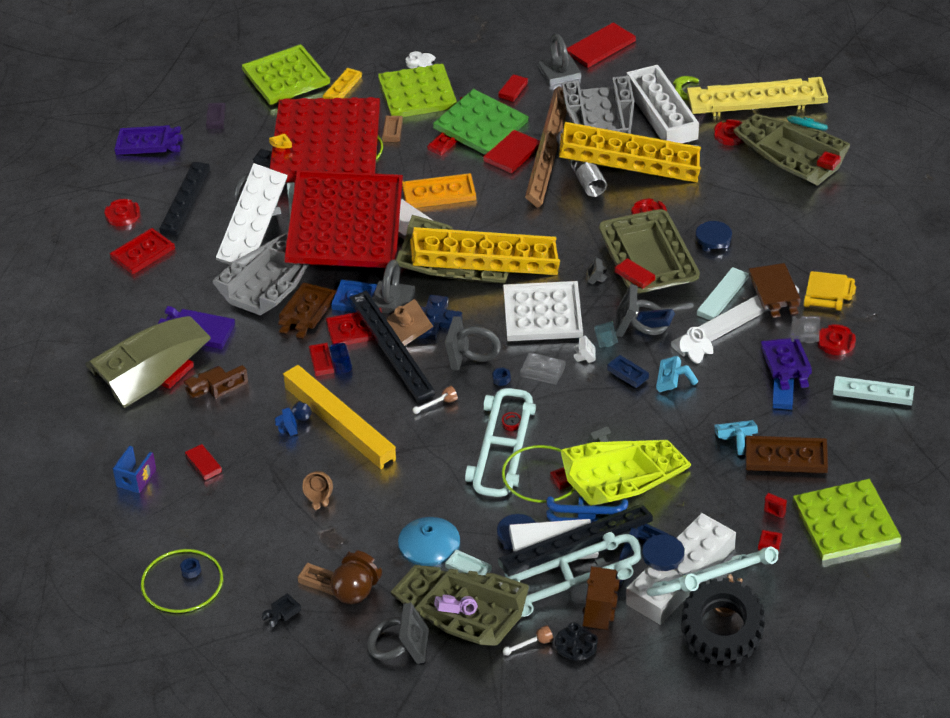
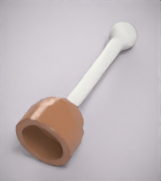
M449 386L443 390L441 397L420 407L415 406L412 411L414 414H418L420 410L442 400L448 403L458 400L457 393L453 386Z
M545 625L537 630L536 637L510 648L505 647L503 654L508 656L512 651L537 640L543 644L554 641L552 632L548 625Z

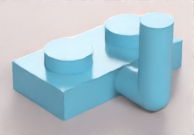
M678 356L661 360L656 384L659 393L677 388L678 377L681 374H685L692 385L698 383V379L690 367L687 365L681 366V360Z
M753 420L714 425L718 438L728 440L736 436L738 455L745 454L744 437L758 433V427Z

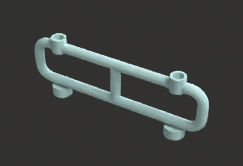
M504 388L499 390L495 396H485L484 411H491L477 467L468 465L465 475V481L473 482V488L479 494L503 497L511 492L506 485L502 489L483 487L481 480L490 444L514 447L513 453L522 449L529 416H534L536 404H533V398L527 391ZM504 396L525 399L516 439L493 436L501 400ZM521 452L511 458L506 475V481L511 488L513 486L518 487L519 475H516Z
M609 532L604 534L602 542L510 577L504 573L506 578L520 582L560 566L566 581L527 595L521 617L529 616L533 612L532 602L587 582L590 572L574 578L568 565L569 562L605 549L614 550L618 547V544L624 542L630 543L634 555L602 568L617 570V577L621 580L630 578L634 572L632 565L638 563L642 558V548L638 540L630 534L615 536Z
M766 547L761 549V551L747 555H736L732 557V560L686 574L670 581L655 582L646 592L648 596H658L681 589L685 592L695 591L699 583L760 562L765 565L774 564L778 560L779 552L774 547Z

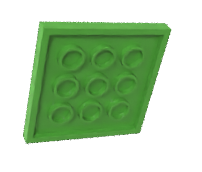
M473 89L433 123V128L451 138L454 137L455 140L486 155L509 133L522 128L528 122L529 116Z

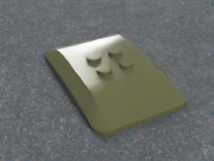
M657 209L605 220L600 223V233L615 266L628 258L655 274V280L644 289L638 286L637 293L694 282L699 279V269L667 211ZM622 277L623 281L625 282L628 288L630 284L635 285L634 283Z

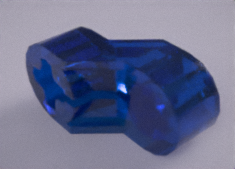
M336 343L331 345L329 350L335 372L343 374L351 371L352 364L346 344Z

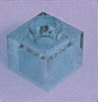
M613 321L594 326L600 348L604 346L610 347L618 343Z

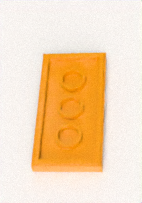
M471 173L404 181L402 183L404 200L414 208L476 200Z

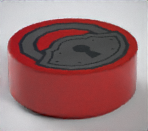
M515 412L506 413L502 417V427L507 431L518 430L521 416Z

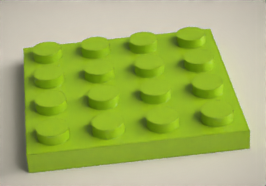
M301 44L242 64L243 72L270 105L278 103L279 99L293 98L294 96L330 84L328 75Z
M444 64L378 74L390 116L407 117L449 110L457 103Z
M870 479L793 496V503L822 561L901 543V535Z

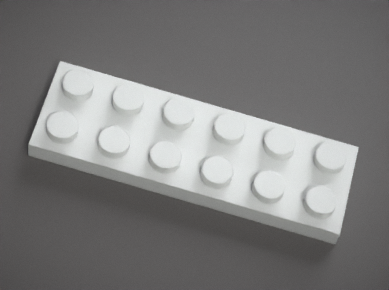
M253 163L217 253V261L230 265L261 246L287 180L286 174Z

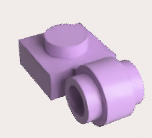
M451 595L435 597L434 605L438 611L457 614L463 612L465 615H472L477 610V603L471 596H465L460 601H457Z

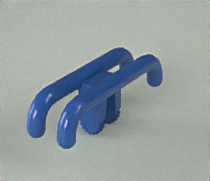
M549 496L546 499L547 507L549 508L546 516L550 522L590 519L591 522L601 519L596 518V514L612 515L626 510L628 500L622 499L618 506L584 505L585 500L583 497H579L578 505L556 504L554 498ZM554 512L578 513V518L557 517L554 515Z

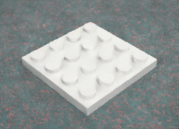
M578 281L503 285L507 341L583 337Z

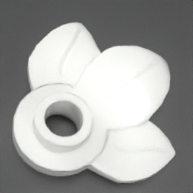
M414 51L406 57V65L411 69L433 65L431 62L436 57L430 53L422 54L421 52Z
M691 327L686 335L680 339V351L688 352L690 360L696 364L701 362L704 353L713 354L712 343L705 338V333L700 327Z

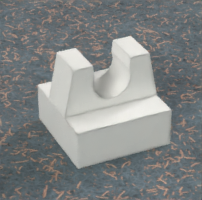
M586 335L579 338V344L574 346L576 351L574 358L576 361L587 360L588 363L595 361V346Z

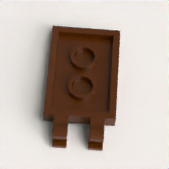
M785 263L749 268L750 279L764 310L769 309L773 318L780 317L779 310L781 307L788 306L791 315L799 314L797 307H799L801 298Z
M303 282L279 314L280 321L278 325L282 326L279 332L287 334L291 323L296 324L295 329L299 330L296 337L303 339L306 336L307 329H314L331 306L337 291Z

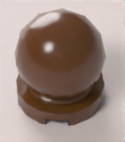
M356 550L355 553H350L349 551L343 558L342 565L335 569L330 579V586L334 597L340 602L350 605L360 603L367 598L372 586L376 585L382 576L381 567L377 568L373 563L375 559L359 550Z

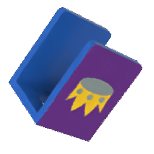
M129 446L113 468L116 487L140 494L156 471L154 454L149 452L136 472L133 473L131 470L136 465L133 447ZM128 478L131 481V484L125 482L124 480Z

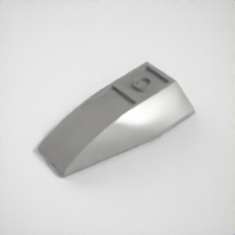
M630 76L612 77V87L580 89L579 80L562 82L566 110L573 123L631 134L635 101Z
M288 232L237 259L213 280V284L229 304L262 315L274 308L296 288L309 264L285 263Z

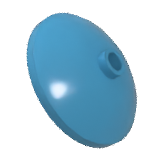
M423 517L408 523L402 529L398 538L399 550L404 558L414 564L435 566L445 563L454 551L459 549L460 535L457 528L445 519Z

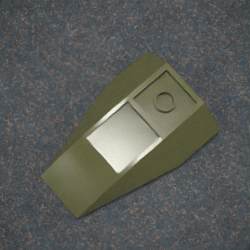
M756 113L734 129V133L757 154L779 168L817 186L839 169L850 147V143L821 130ZM825 151L841 156L840 163L833 171L817 166V160Z
M191 316L180 317L154 325L125 339L86 362L85 365L95 376L99 374L111 387L115 399L125 408L157 389L211 338Z

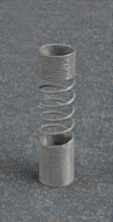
M563 129L558 133L556 138L559 146L561 133L563 132ZM568 159L588 196L596 197L605 191L607 184L596 164L585 162L582 165H577L579 161Z

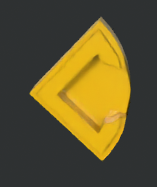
M286 134L269 138V143L274 147L292 148V142Z

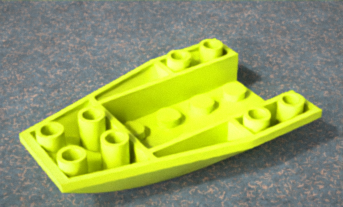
M668 440L592 442L561 450L567 481L590 506L640 495L674 478L691 466V463Z

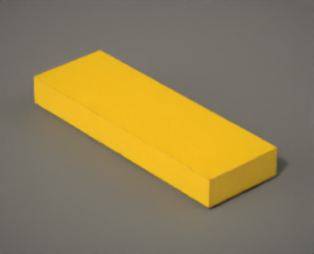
M346 68L324 93L323 98H344L362 77V72Z

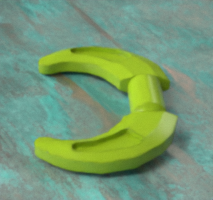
M692 76L676 78L673 82L675 90L682 100L689 101L687 93L682 90V85L687 82L699 83V79Z

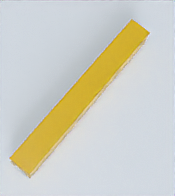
M296 365L283 373L285 388L302 403H306L311 407V410L379 469H383L386 462L390 460L394 462L396 460V446L302 367Z

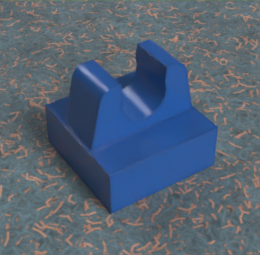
M290 407L282 409L283 414L275 418V425L278 426L279 432H289L290 436L298 434L296 419Z

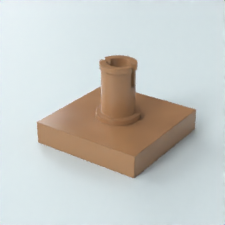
M415 299L405 306L397 307L394 313L386 318L404 346L433 327Z

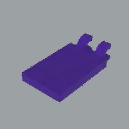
M170 125L120 128L114 149L115 154L166 152L167 149L172 152H180V145L174 144H178V142L183 140V134L178 135L181 132V127L170 128Z
M167 306L165 309V314H168L167 318H160L158 322L160 324L168 320L191 316L211 338L203 346L223 349L235 326V319L186 309L178 312L171 306Z
M798 337L761 341V350L772 377L779 378L782 390L790 389L788 380L799 377L801 388L809 387L807 377H809V374H812V367Z

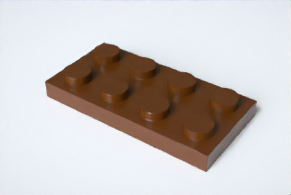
M746 435V470L828 473L827 438Z

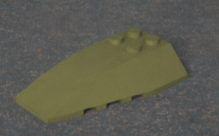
M416 215L411 216L404 243L396 259L399 267L449 280L476 283H506L509 272L413 266L410 239L412 238L414 227L452 230L453 227Z
M414 565L393 588L391 595L404 604L412 603L421 616L446 633L480 645L497 646L521 618L529 587L527 584L494 573L478 575L476 571L459 573L458 569L441 571L440 567ZM451 595L457 601H460L465 596H471L477 603V610L472 615H465L463 612L457 614L438 611L434 605L435 597Z

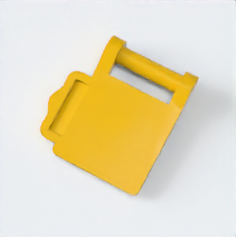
M811 271L804 299V307L818 306L836 308V311H841L843 299L852 300V296L855 294V279L847 278V275Z

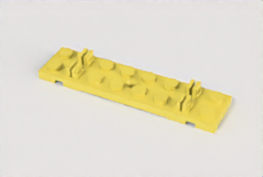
M822 77L808 78V81H802L800 78L772 82L707 86V89H701V87L687 88L692 114L712 112L713 116H716L717 112V115L720 116V112L795 105L797 109L801 107L805 109L807 104L828 103V95Z

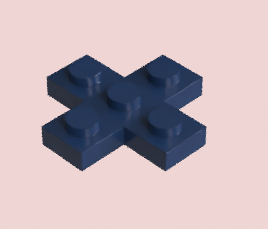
M430 295L426 307H421L433 327L417 338L436 340L440 328H450L453 316L461 317L462 320V312L446 310L448 297Z

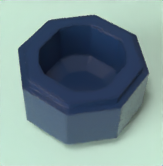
M504 367L496 368L492 372L493 383L498 386L507 385L511 381L510 370Z
M302 402L294 404L291 410L294 417L300 421L308 420L312 414L311 407Z
M195 558L184 559L180 564L182 576L186 578L197 577L201 572L199 560Z

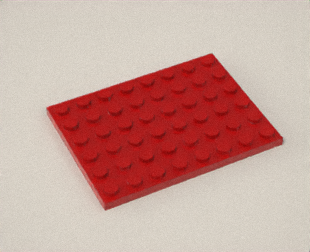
M380 98L279 99L274 136L286 134L292 142V148H277L273 146L270 169L286 174V182H295L297 170L375 173Z
M297 170L285 251V263L386 268L389 261L396 260L403 175Z

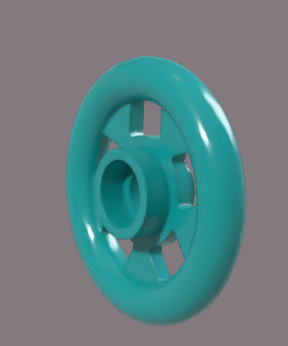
M792 115L787 118L788 122L821 131L828 129L826 124L816 122L811 118H801Z

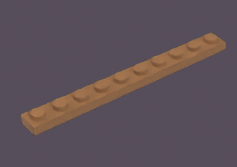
M560 86L555 88L525 195V198L537 208L543 204L558 147L556 138L563 128L567 113L563 89Z

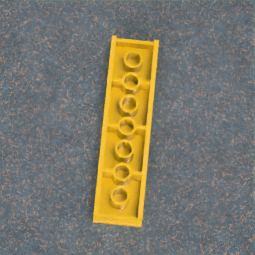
M565 122L563 132L561 133L559 157L696 183L698 182L701 170V147L569 122Z
M414 227L412 238L410 239L413 266L558 275L560 259H558L556 237Z

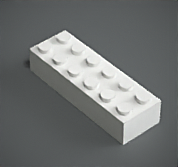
M659 65L627 72L626 76H630L634 101L661 140L685 143L698 139L699 122Z
M701 513L677 537L685 548L684 561L676 569L670 571H657L653 569V566L649 565L627 587L626 605L661 625L689 596L690 592H685L681 589L668 594L648 596L647 589L652 587L655 582L670 581L720 564L735 549V531Z

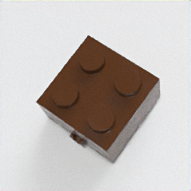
M591 566L590 576L587 580L586 603L582 609L584 613L582 626L608 630L609 621L614 622L618 597L615 592H618L620 579H616L617 570Z

